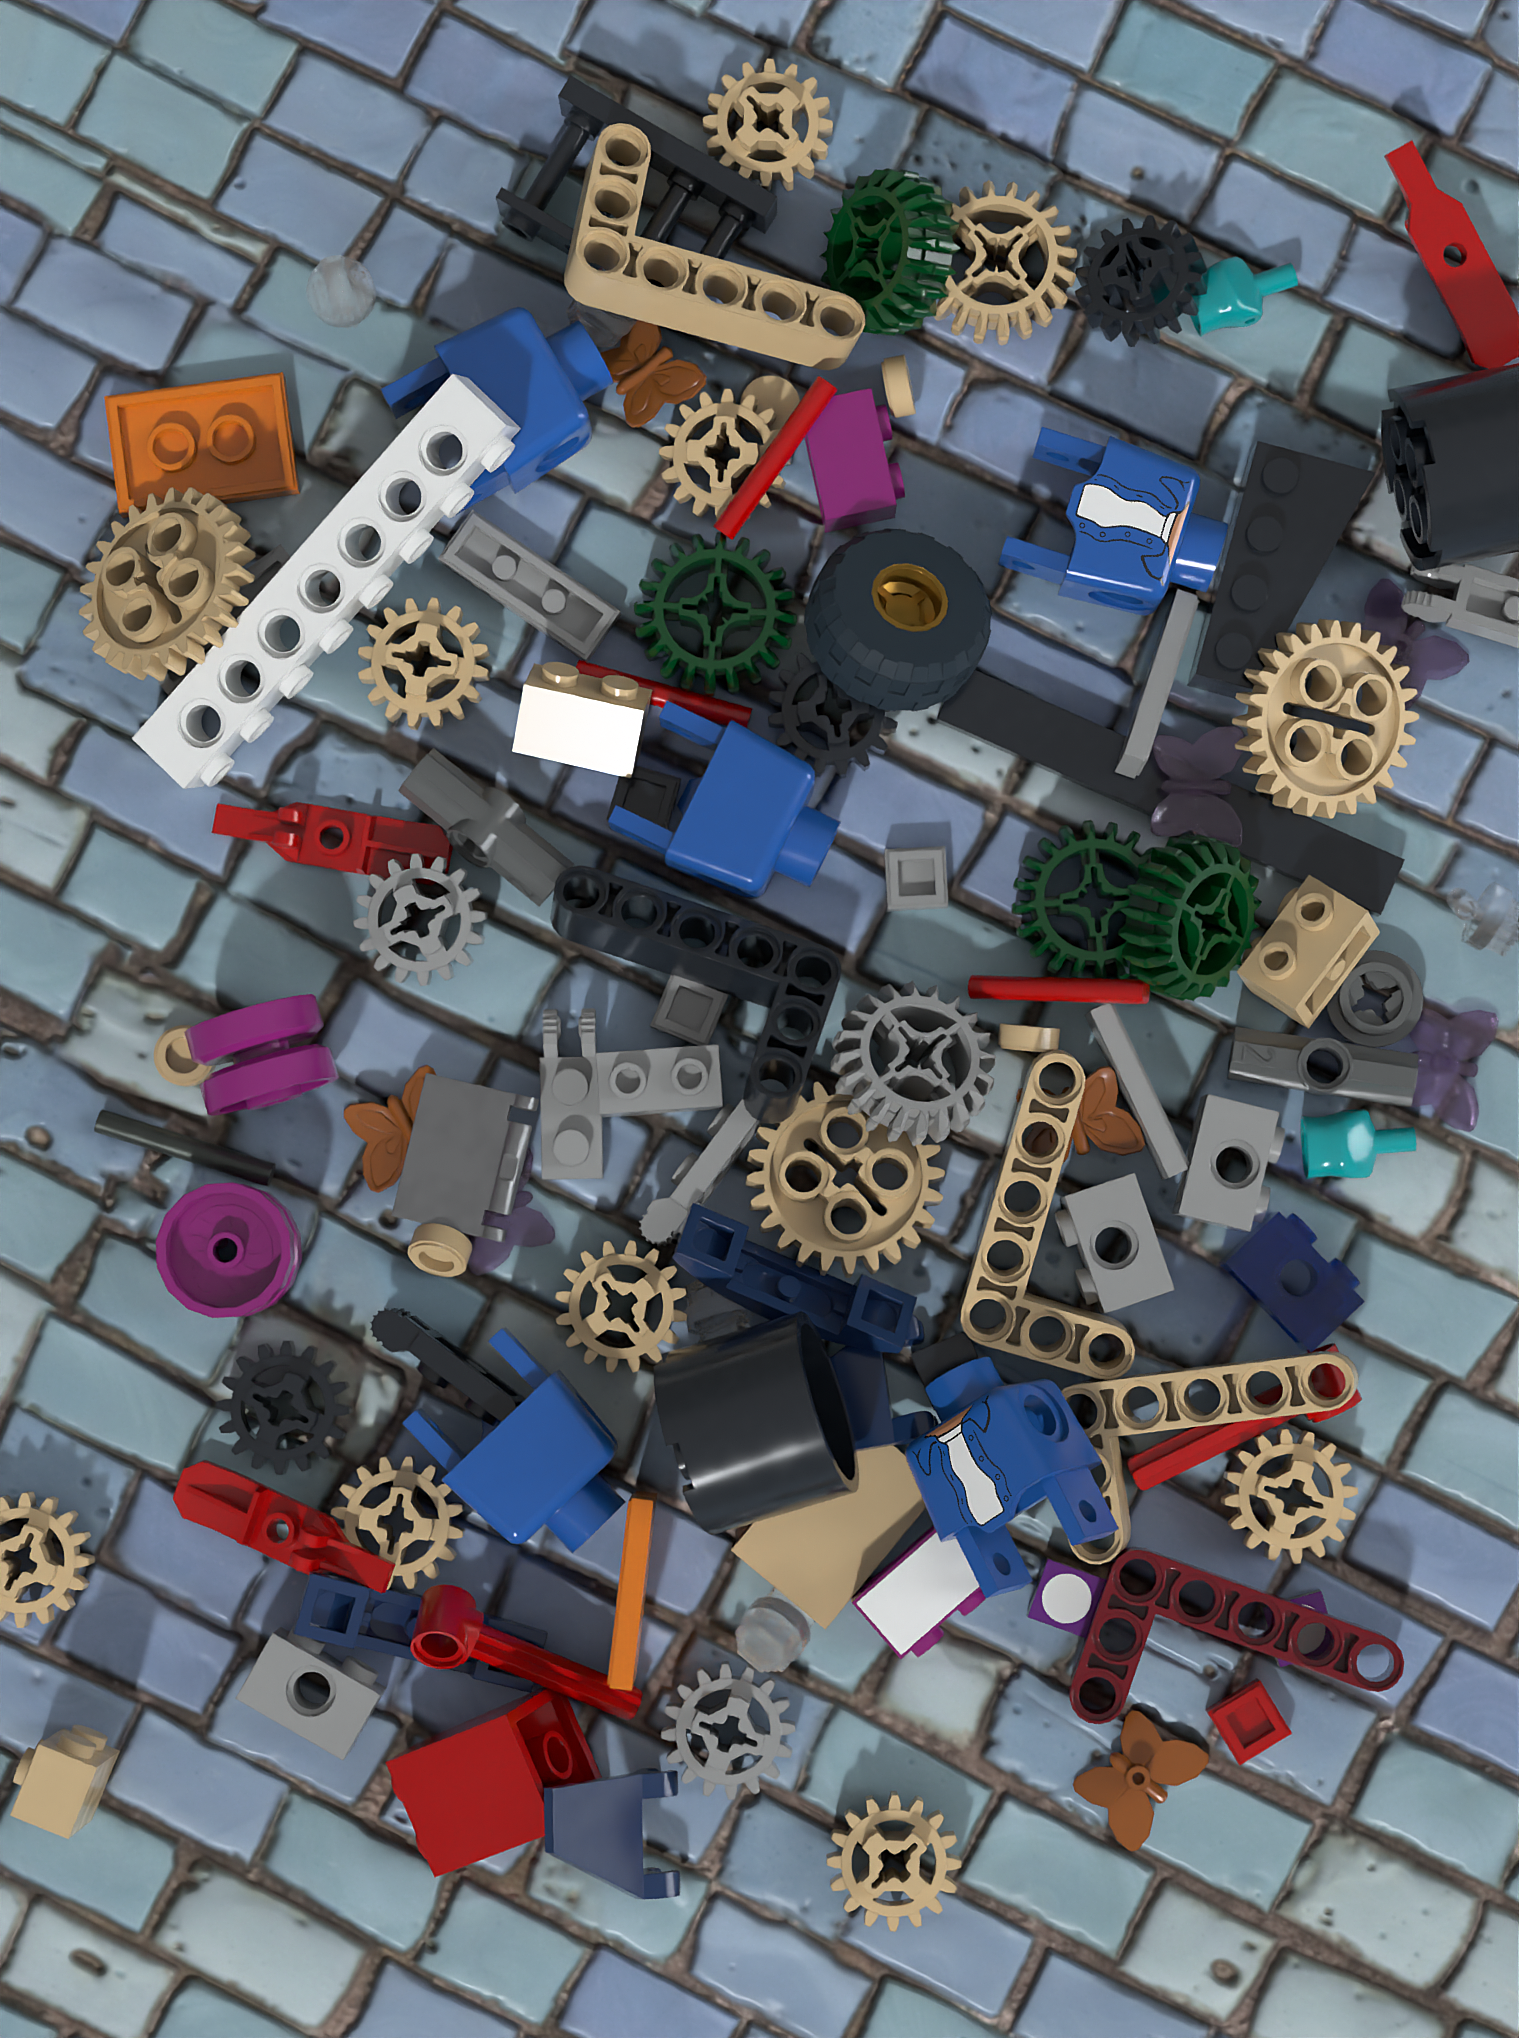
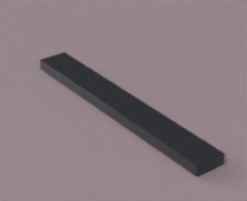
M974 670L970 678L959 688L956 694L944 702L936 722L1193 836L1201 834L1228 842L1232 847L1239 849L1240 855L1243 858L1297 882L1303 883L1308 875H1311L1377 917L1382 914L1405 859L1310 817L1295 814L1289 808L1275 806L1272 804L1273 801L1153 748L1140 775H1136L1135 779L1116 773L1114 771L1126 736Z

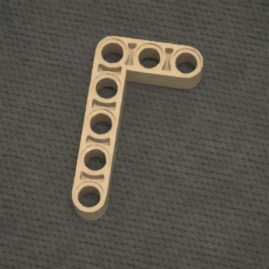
M617 123L609 125L601 132L585 173L564 273L565 287L576 301L586 306L820 370L836 369L846 362L865 326V314L861 305L852 297L833 290L635 236L651 157V145L647 136L640 129L630 124ZM611 160H616V161H618V162H621V163H623L625 166H619V165L613 163ZM599 211L608 212L612 214L615 218L606 217L602 215ZM588 263H596L602 266L606 271H600L595 268H592ZM647 279H654L660 282L664 287H657L651 284ZM706 295L718 298L723 304L711 301ZM765 311L776 314L781 320L770 317ZM823 327L834 330L839 336L828 333Z
M1050 1050L1040 1053L1033 1059L1027 1072L960 1301V1321L967 1336L981 1345L1094 1378L1112 1380L1125 1374L1134 1361L1135 1348L1131 1336L1124 1325L1112 1317L1025 1293L1085 1088V1075L1078 1061L1071 1054L1063 1050ZM1054 1062L1068 1065L1073 1072L1072 1085L1065 1093L1059 1095H1050L1044 1092L1039 1085V1075L1042 1069ZM1037 1121L1052 1125L1056 1131V1141L1053 1147L1041 1154L1026 1150L1021 1142L1025 1128ZM1018 1181H1028L1039 1190V1199L1036 1205L1025 1212H1016L1010 1209L1004 1202L1006 1190L1010 1185ZM1001 1240H1011L1017 1243L1022 1249V1257L1019 1263L1014 1268L1008 1270L994 1268L987 1260V1253L994 1243ZM993 1299L1004 1307V1317L997 1326L981 1328L974 1324L970 1318V1311L978 1301ZM1052 1316L1060 1320L1064 1325L1060 1339L1054 1344L1040 1345L1029 1336L1030 1327L1040 1317ZM1108 1333L1119 1337L1122 1341V1350L1114 1360L1098 1362L1088 1354L1089 1345L1098 1335Z
M1322 1351L1121 1376L1112 1380L1082 1381L1064 1388L1061 1392L1068 1404L1075 1394H1084L1090 1397L1096 1404L1098 1412L1095 1423L1091 1427L1082 1428L1104 1464L1106 1480L1103 1486L1099 1487V1490L1119 1528L1114 1532L1115 1540L1111 1548L1098 1549L1092 1546L1090 1542L1072 1546L1069 1541L1072 1551L1079 1559L1089 1564H1102L1111 1561L1124 1550L1131 1538V1523L1118 1436L1330 1411L1343 1406L1353 1397L1358 1387L1359 1378L1355 1364L1348 1356L1339 1352ZM1329 1363L1339 1367L1346 1379L1345 1388L1341 1395L1325 1397L1315 1390L1312 1383V1373L1316 1366ZM1260 1371H1269L1280 1379L1283 1386V1394L1278 1403L1265 1405L1253 1397L1250 1383L1254 1374ZM1208 1379L1218 1387L1221 1397L1220 1404L1215 1411L1202 1412L1191 1403L1189 1389L1195 1380ZM1135 1387H1147L1156 1394L1159 1401V1410L1153 1419H1140L1130 1410L1128 1404L1129 1395Z

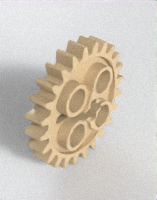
M171 487L168 489L165 500H162L151 493L148 495L146 511L143 512L132 504L129 506L130 522L123 526L119 522L113 521L111 527L115 538L111 543L98 541L96 544L104 555L101 561L87 563L85 568L95 574L93 582L80 587V592L92 599V601L79 609V615L91 621L83 630V634L95 641L92 647L93 652L105 658L107 664L124 674L129 673L143 681L149 674L159 681H164L167 671L170 669L182 676L185 674L188 657L202 665L205 662V645L211 643L218 648L223 646V641L219 634L222 626L236 628L239 624L230 613L233 607L245 606L249 603V599L240 594L239 590L240 586L253 582L255 576L242 567L256 556L255 552L244 546L251 537V534L239 525L242 518L211 494L206 493L203 495L192 487H189L185 494H182Z
M1319 619L1317 625L1300 622L1296 625V635L1283 632L1276 634L1279 651L1260 648L1258 654L1265 665L1262 671L1245 670L1244 674L1254 684L1252 692L1236 693L1235 698L1248 705V712L1233 718L1232 724L1247 727L1248 735L1234 745L1235 749L1252 752L1253 756L1245 763L1242 769L1246 773L1262 774L1255 789L1258 792L1274 794L1272 804L1275 806L1292 808L1293 813L1310 817L1314 814L1318 817L1333 819L1336 811L1353 815L1356 814L1357 802L1372 805L1376 803L1373 785L1390 789L1394 786L1392 778L1387 771L1390 766L1406 768L1407 762L1398 753L1400 745L1415 744L1416 739L1404 732V726L1406 723L1418 720L1419 714L1413 711H1406L1404 703L1417 694V689L1401 687L1399 682L1408 674L1410 668L1407 665L1390 664L1398 649L1395 646L1379 644L1381 633L1361 630V624L1356 622L1341 621L1339 624L1338 620ZM1311 672L1312 685L1306 693L1305 679L1307 674ZM1361 686L1362 699L1359 706H1357L1356 694ZM1285 703H1289L1301 708L1319 710L1323 714L1366 723L1369 726V732L1365 735L1353 730L1335 728L1327 723L1284 713L1283 706ZM1296 731L1297 744L1291 752L1290 739L1293 732ZM1346 745L1348 750L1347 758L1342 765L1341 753Z
M819 1081L814 1082L811 1095L812 1101L807 1102L800 1095L793 1114L783 1122L774 1123L778 1128L777 1130L759 1126L755 1137L768 1149H753L749 1151L747 1161L762 1168V1171L747 1175L745 1186L762 1189L763 1193L750 1201L749 1208L750 1211L768 1210L769 1216L762 1222L759 1230L761 1233L771 1232L776 1229L780 1230L782 1235L775 1249L778 1253L786 1250L793 1244L800 1248L796 1260L798 1267L804 1265L813 1255L819 1257L820 1275L825 1276L832 1262L837 1261L841 1262L845 1278H851L856 1261L862 1260L866 1269L872 1275L879 1268V1254L882 1253L894 1265L900 1261L902 1256L897 1244L899 1241L913 1249L919 1245L921 1240L912 1227L913 1225L930 1229L935 1219L922 1207L938 1206L943 1199V1195L936 1190L928 1188V1184L941 1181L945 1176V1170L928 1166L927 1163L939 1154L941 1148L940 1145L932 1144L923 1146L920 1144L913 1147L906 1131L902 1132L897 1141L889 1143L887 1137L888 1127L881 1123L875 1130L866 1132L865 1124L869 1118L866 1112L861 1111L858 1114L848 1115L847 1106L854 1098L853 1095L835 1094V1088L834 1095L828 1096ZM835 1123H847L858 1133L859 1143L851 1148H839L829 1140L827 1128ZM804 1141H813L830 1164L815 1153L808 1151L803 1145ZM883 1163L894 1165L902 1173L903 1186L895 1190L881 1188L873 1179L872 1169ZM795 1166H806L817 1176L818 1186L809 1192H798L787 1183L786 1171ZM849 1167L855 1170L857 1176L853 1182L854 1186L847 1183L840 1189L834 1185L833 1179L837 1173L835 1169L841 1173ZM860 1192L874 1202L881 1204L886 1209V1214L884 1216L876 1214ZM840 1207L854 1209L862 1218V1229L854 1234L841 1233L832 1224L831 1212Z

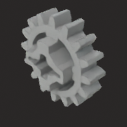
M412 854L410 869L406 870L397 859H392L388 861V869L391 875L388 879L378 874H371L368 877L371 885L376 889L373 896H357L356 902L368 908V917L354 920V927L368 929L370 937L364 940L359 947L361 951L378 950L381 955L377 958L374 965L377 971H382L391 964L397 966L395 971L396 982L404 983L410 976L411 971L417 973L420 986L430 985L432 970L437 969L445 981L454 977L451 962L456 960L465 966H469L474 961L470 953L465 949L468 943L484 944L485 937L473 931L475 922L488 919V913L473 910L471 903L477 900L483 893L480 888L464 890L461 885L468 874L464 868H460L450 876L446 874L447 858L438 856L432 863L431 868H425L422 854ZM415 879L433 880L443 885L450 893L439 898L424 894ZM394 891L393 896L397 905L392 920L382 925L384 904L391 892ZM417 904L421 910L440 909L445 906V910L436 914L435 919L428 923L430 933L427 936L421 929L397 932L399 928L407 925L408 920L414 917L413 905ZM460 914L459 934L453 945L448 948L449 944L444 935L450 918ZM403 941L416 945L427 961L409 959L398 953L392 946Z
M722 1661L720 1676L714 1678L702 1666L697 1669L698 1686L693 1688L690 1684L683 1681L677 1685V1691L684 1699L682 1705L678 1703L666 1704L664 1712L677 1720L676 1725H669L662 1728L661 1731L662 1739L677 1742V1746L667 1754L666 1759L669 1764L684 1760L687 1766L684 1769L681 1781L687 1784L697 1776L703 1778V1795L707 1797L714 1791L716 1784L725 1785L728 1800H735L737 1785L746 1783L748 1789L753 1794H757L760 1792L758 1776L761 1773H765L775 1780L780 1776V1770L773 1761L775 1756L790 1758L792 1755V1747L780 1739L781 1735L795 1732V1722L780 1719L779 1716L790 1706V1701L788 1697H780L774 1700L770 1697L776 1684V1680L771 1676L763 1680L759 1685L753 1682V1665L748 1664L742 1671L741 1676H733L729 1661ZM731 1689L727 1700L711 1708L701 1704L699 1706L696 1705L703 1697L712 1692ZM752 1697L764 1708L769 1719L770 1731L754 1723L748 1710ZM728 1715L738 1718V1730L746 1734L743 1738L733 1736L729 1745L718 1741L719 1730L711 1726L714 1722L724 1724ZM687 1729L692 1730L691 1732L702 1736L708 1749L705 1763L692 1750L687 1736ZM745 1753L755 1756L761 1755L747 1767L738 1770H727L731 1760Z

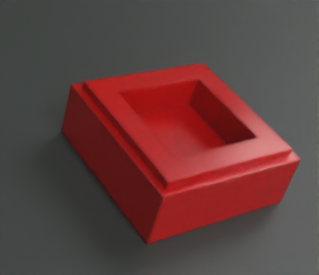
M1258 1678L1205 1709L1239 1765H1242L1292 1734Z

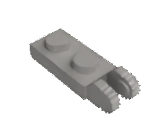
M1467 563L1463 567L1455 564L1425 571L1417 570L1412 564L1410 575L1413 576L1412 578L1439 589L1455 588L1452 600L1434 594L1430 595L1427 592L1407 591L1404 594L1401 609H1404L1403 612L1428 622H1446L1445 626L1519 648V579Z
M595 1008L581 1009V1016L578 1019L582 1057H559L561 1018L558 1016L557 1009L543 1010L544 1058H540L542 1180L604 1179L603 1117L599 1114L595 1054L597 1053Z
M743 1098L736 1108L728 1103L717 1114L707 1130V1133L714 1138L700 1157L692 1152L678 1167L671 1179V1182L677 1186L669 1198L653 1200L646 1209L648 1211L647 1214L642 1215L643 1219L639 1221L641 1223L639 1229L642 1230L641 1236H645L646 1241L651 1240V1243H657V1246L662 1244L666 1246L668 1243L673 1244V1241L678 1239L677 1235L682 1231L692 1203L703 1207L756 1135L759 1126L761 1127L764 1124L749 1114L745 1108Z

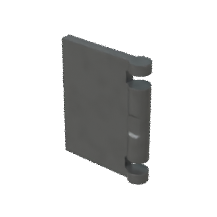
M426 1073L391 1216L424 1224H442L452 1227L461 1233L505 1243L507 1230L496 1226L483 1225L487 1210L510 1216L512 1214L533 1126L508 1121L512 1106L526 1111H536L539 1099Z

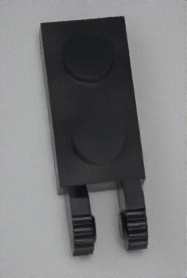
M384 1308V1311H378L377 1315H373L374 1319L370 1322L372 1324L370 1330L373 1332L372 1337L377 1338L376 1342H382V1346L391 1353L409 1351L421 1360L416 1369L424 1377L443 1389H446L449 1383H451L469 1397L464 1403L465 1407L484 1422L492 1426L498 1420L502 1422L526 1399L438 1331L431 1328L417 1316H411L410 1311H405L404 1308L400 1310L398 1308L391 1310Z

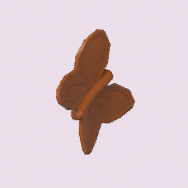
M629 318L621 333L620 347L603 351L600 355L610 372L613 382L618 383L616 393L626 395L623 402L626 423L634 428L641 427L653 419L664 403L679 404L693 398L706 385L707 376L697 364L679 359L668 362L674 355L672 349L668 346H663L657 352L662 340L659 325Z
M427 1064L418 1067L405 1083L402 1099L396 1095L388 1097V1107L375 1102L353 1103L344 1108V1119L352 1131L367 1142L362 1156L363 1175L370 1190L380 1193L393 1186L401 1176L426 1073L436 1075L434 1068Z
M1101 1066L1085 1078L1084 1092L1063 1163L1068 1159L1072 1140L1078 1155H1086L1090 1152L1091 1149L1087 1136L1101 1151L1121 1156L1141 1152L1145 1146L1140 1126L1129 1112L1116 1107L1118 1085L1115 1070L1110 1066ZM1065 1087L1061 1094L1065 1093L1070 1087ZM1023 1088L1017 1091L1016 1099L1018 1103ZM1041 1088L1050 1095H1056L1048 1089ZM1037 1121L1031 1123L1030 1125L1033 1129L1025 1139V1149L1038 1154L1047 1152L1056 1141L1055 1129L1046 1122Z
M1131 1711L1125 1718L1120 1735L1123 1754L1118 1752L1111 1753L1109 1759L1112 1766L1094 1767L1076 1777L1073 1787L1076 1793L1091 1804L1108 1808V1824L1115 1838L1129 1851H1136L1150 1836L1154 1811L1147 1794L1158 1804L1165 1802L1168 1792L1157 1783L1178 1786L1198 1777L1209 1763V1755L1191 1742L1179 1739L1162 1741L1153 1723L1141 1712Z

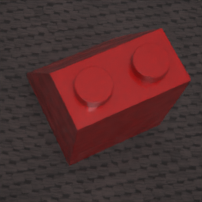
M546 1687L416 1743L385 1762L391 1774L393 1791L397 1798L403 1802L416 1833L417 1847L421 1855L427 1859L434 1877L545 1836V1787L602 1778L568 1697Z

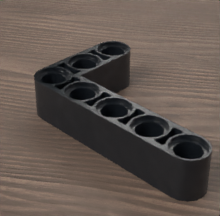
M579 865L569 867L563 871L555 882L550 914L552 927L559 936L574 943L708 986L722 993L770 1009L751 1063L744 1088L743 1102L749 1114L760 1122L774 1124L789 1118L797 1107L840 980L841 965L838 957L832 950L820 944L592 867ZM581 899L590 903L591 907L585 909L575 908L569 905L567 901ZM632 918L641 919L649 927L633 928L625 920ZM697 938L707 946L702 948L690 947L683 942V939ZM745 957L756 958L764 964V967H749L740 959ZM804 976L812 977L818 980L822 986L816 988L808 987L802 984L798 978ZM794 1028L800 1031L805 1038L798 1040L790 1039L784 1036L780 1029ZM768 1079L777 1080L787 1088V1091L772 1092L766 1089L761 1084V1081Z

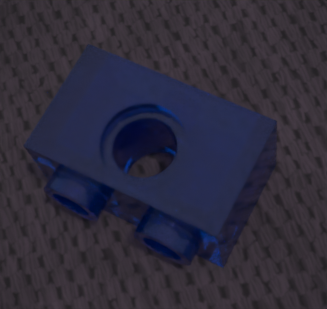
M1271 1212L1263 1219L1262 1223H1259L1218 1263L1302 1351L1313 1352L1365 1302L1354 1290L1361 1283L1339 1259L1334 1257L1328 1263L1315 1250L1312 1244L1318 1239L1317 1236L1296 1214L1291 1213L1285 1218L1280 1212ZM1292 1260L1302 1262L1310 1273L1308 1287L1304 1292L1295 1296L1283 1288L1280 1279L1283 1267Z

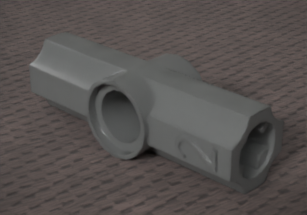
M434 748L423 757L398 790L447 831L449 843L460 856L477 867L487 868L490 866L539 907L554 891L555 882L559 875L569 867L574 866L572 861L526 824L524 812L511 797L496 788L486 787L483 789Z
M1235 1027L1230 1048L1227 1080L1305 1091L1315 1096L1332 1095L1411 1107L1417 1082L1419 1054L1341 1043L1332 1038L1314 1039ZM1325 1051L1336 1059L1338 1073L1333 1082L1319 1083L1309 1076L1306 1062L1312 1052Z

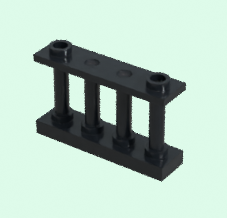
M571 75L558 95L561 115L566 117L564 123L567 128L523 199L501 187L496 195L499 213L504 217L502 224L508 230L530 242L537 236L568 255L574 229L545 213L544 210L586 141H594L609 125L623 123L640 129L647 136L651 145L649 167L668 177L666 182L670 186L639 237L664 243L689 201H697L699 196L719 207L718 214L721 218L701 249L700 254L724 260L741 230L748 231L752 226L765 234L777 215L776 195ZM615 161V164L625 166L623 163ZM599 211L602 215L610 218V213ZM588 263L592 268H595L600 271H606L602 266L596 263ZM647 279L651 284L657 287H664L660 282L654 279Z

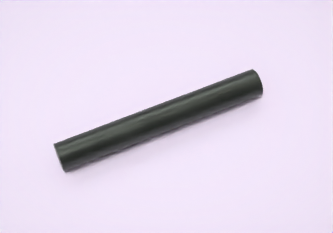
M104 1109L100 1111L95 1123L94 1132L267 1187H269L275 1172V1163Z

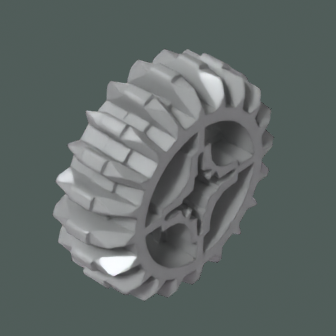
M913 981L906 983L901 989L900 994L888 984L880 989L877 998L870 994L865 995L856 1006L857 1011L847 1012L841 1022L843 1030L837 1032L832 1042V1048L838 1054H835L830 1062V1071L843 1075L835 1085V1094L853 1095L854 1098L847 1106L848 1115L858 1114L861 1111L866 1112L869 1115L865 1124L866 1132L875 1130L880 1123L887 1126L889 1143L897 1141L903 1131L907 1132L913 1147L920 1145L926 1138L927 1133L938 1143L946 1139L950 1129L956 1133L963 1131L970 1123V1116H977L984 1108L985 1099L983 1096L988 1095L994 1085V1078L987 1073L995 1066L996 1056L983 1051L990 1042V1033L973 1032L972 1028L978 1021V1012L962 1016L956 1011L960 1005L959 996L952 997L947 1003L938 1000L939 992L937 985L929 987L924 996L919 995ZM913 1028L922 1030L926 1033H921L919 1031L914 1030ZM871 1037L880 1047L877 1053L885 1066V1070L879 1077L874 1070L870 1058L869 1044ZM946 1051L951 1057L955 1069V1089L947 1081L950 1074L942 1064L941 1056ZM929 1055L922 1066H920V1063L916 1068L908 1065L897 1072L905 1060L906 1064L910 1059L918 1062ZM898 1094L909 1095L916 1101L904 1098Z

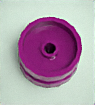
M313 994L276 999L235 1010L196 1024L184 1032L193 1062L205 1066L234 1063V1065L211 1073L199 1085L208 1115L215 1116L246 1109L256 1110L300 1097L305 1092L332 1083L339 1078L330 1048L319 1044L290 1048L293 1044L311 1038L324 1026L316 997Z
M234 1182L206 1184L183 1195L165 1214L156 1238L157 1269L168 1292L188 1310L211 1318L252 1316L275 1305L293 1286L302 1262L301 1233L290 1210L271 1193L246 1184ZM228 1238L237 1245V1255L232 1261L221 1260L219 1256V1249L228 1245Z

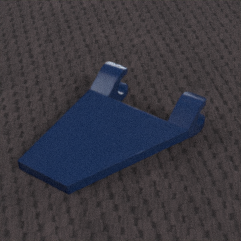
M912 1315L903 1347L916 1346L924 1342V1327L915 1315ZM846 1345L830 1357L843 1394L854 1436L856 1452L892 1445L910 1444L911 1441L938 1425L936 1416H933L929 1411L913 1412L893 1418L883 1352Z
M643 1768L629 1774L545 1787V1852L635 1899L647 1900L679 1896L680 1871L661 1872V1869L655 1867L643 1868L642 1799L678 1795V1771H659L656 1768Z

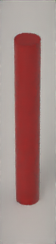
M817 376L713 525L715 529L731 540L735 538L838 390L836 387L822 377Z
M582 660L577 662L576 668L580 674L602 679L608 675L624 676L636 681L639 685L638 687L651 689L650 705L663 708L666 701H669L711 722L728 726L729 722L733 720L748 729L753 708L693 691L687 692L679 687Z
M971 975L968 981V994L970 999L1147 1004L1150 996V985L1139 979Z

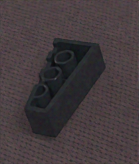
M1257 441L1247 459L1187 686L1236 699V693L1252 692L1254 684L1244 674L1245 670L1262 671L1265 665L1258 654L1260 648L1278 649L1276 634L1279 632L1287 633L1376 472Z

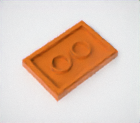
M283 372L104 396L118 510L122 518L129 517V506L132 504L143 512L146 511L148 495L151 493L165 500L168 489L171 487L182 494H185L188 488L192 487L203 495L206 493L211 494L224 504L300 494L286 378Z
M636 1491L628 1500L607 1684L613 1689L632 1691L637 1675L657 1493Z

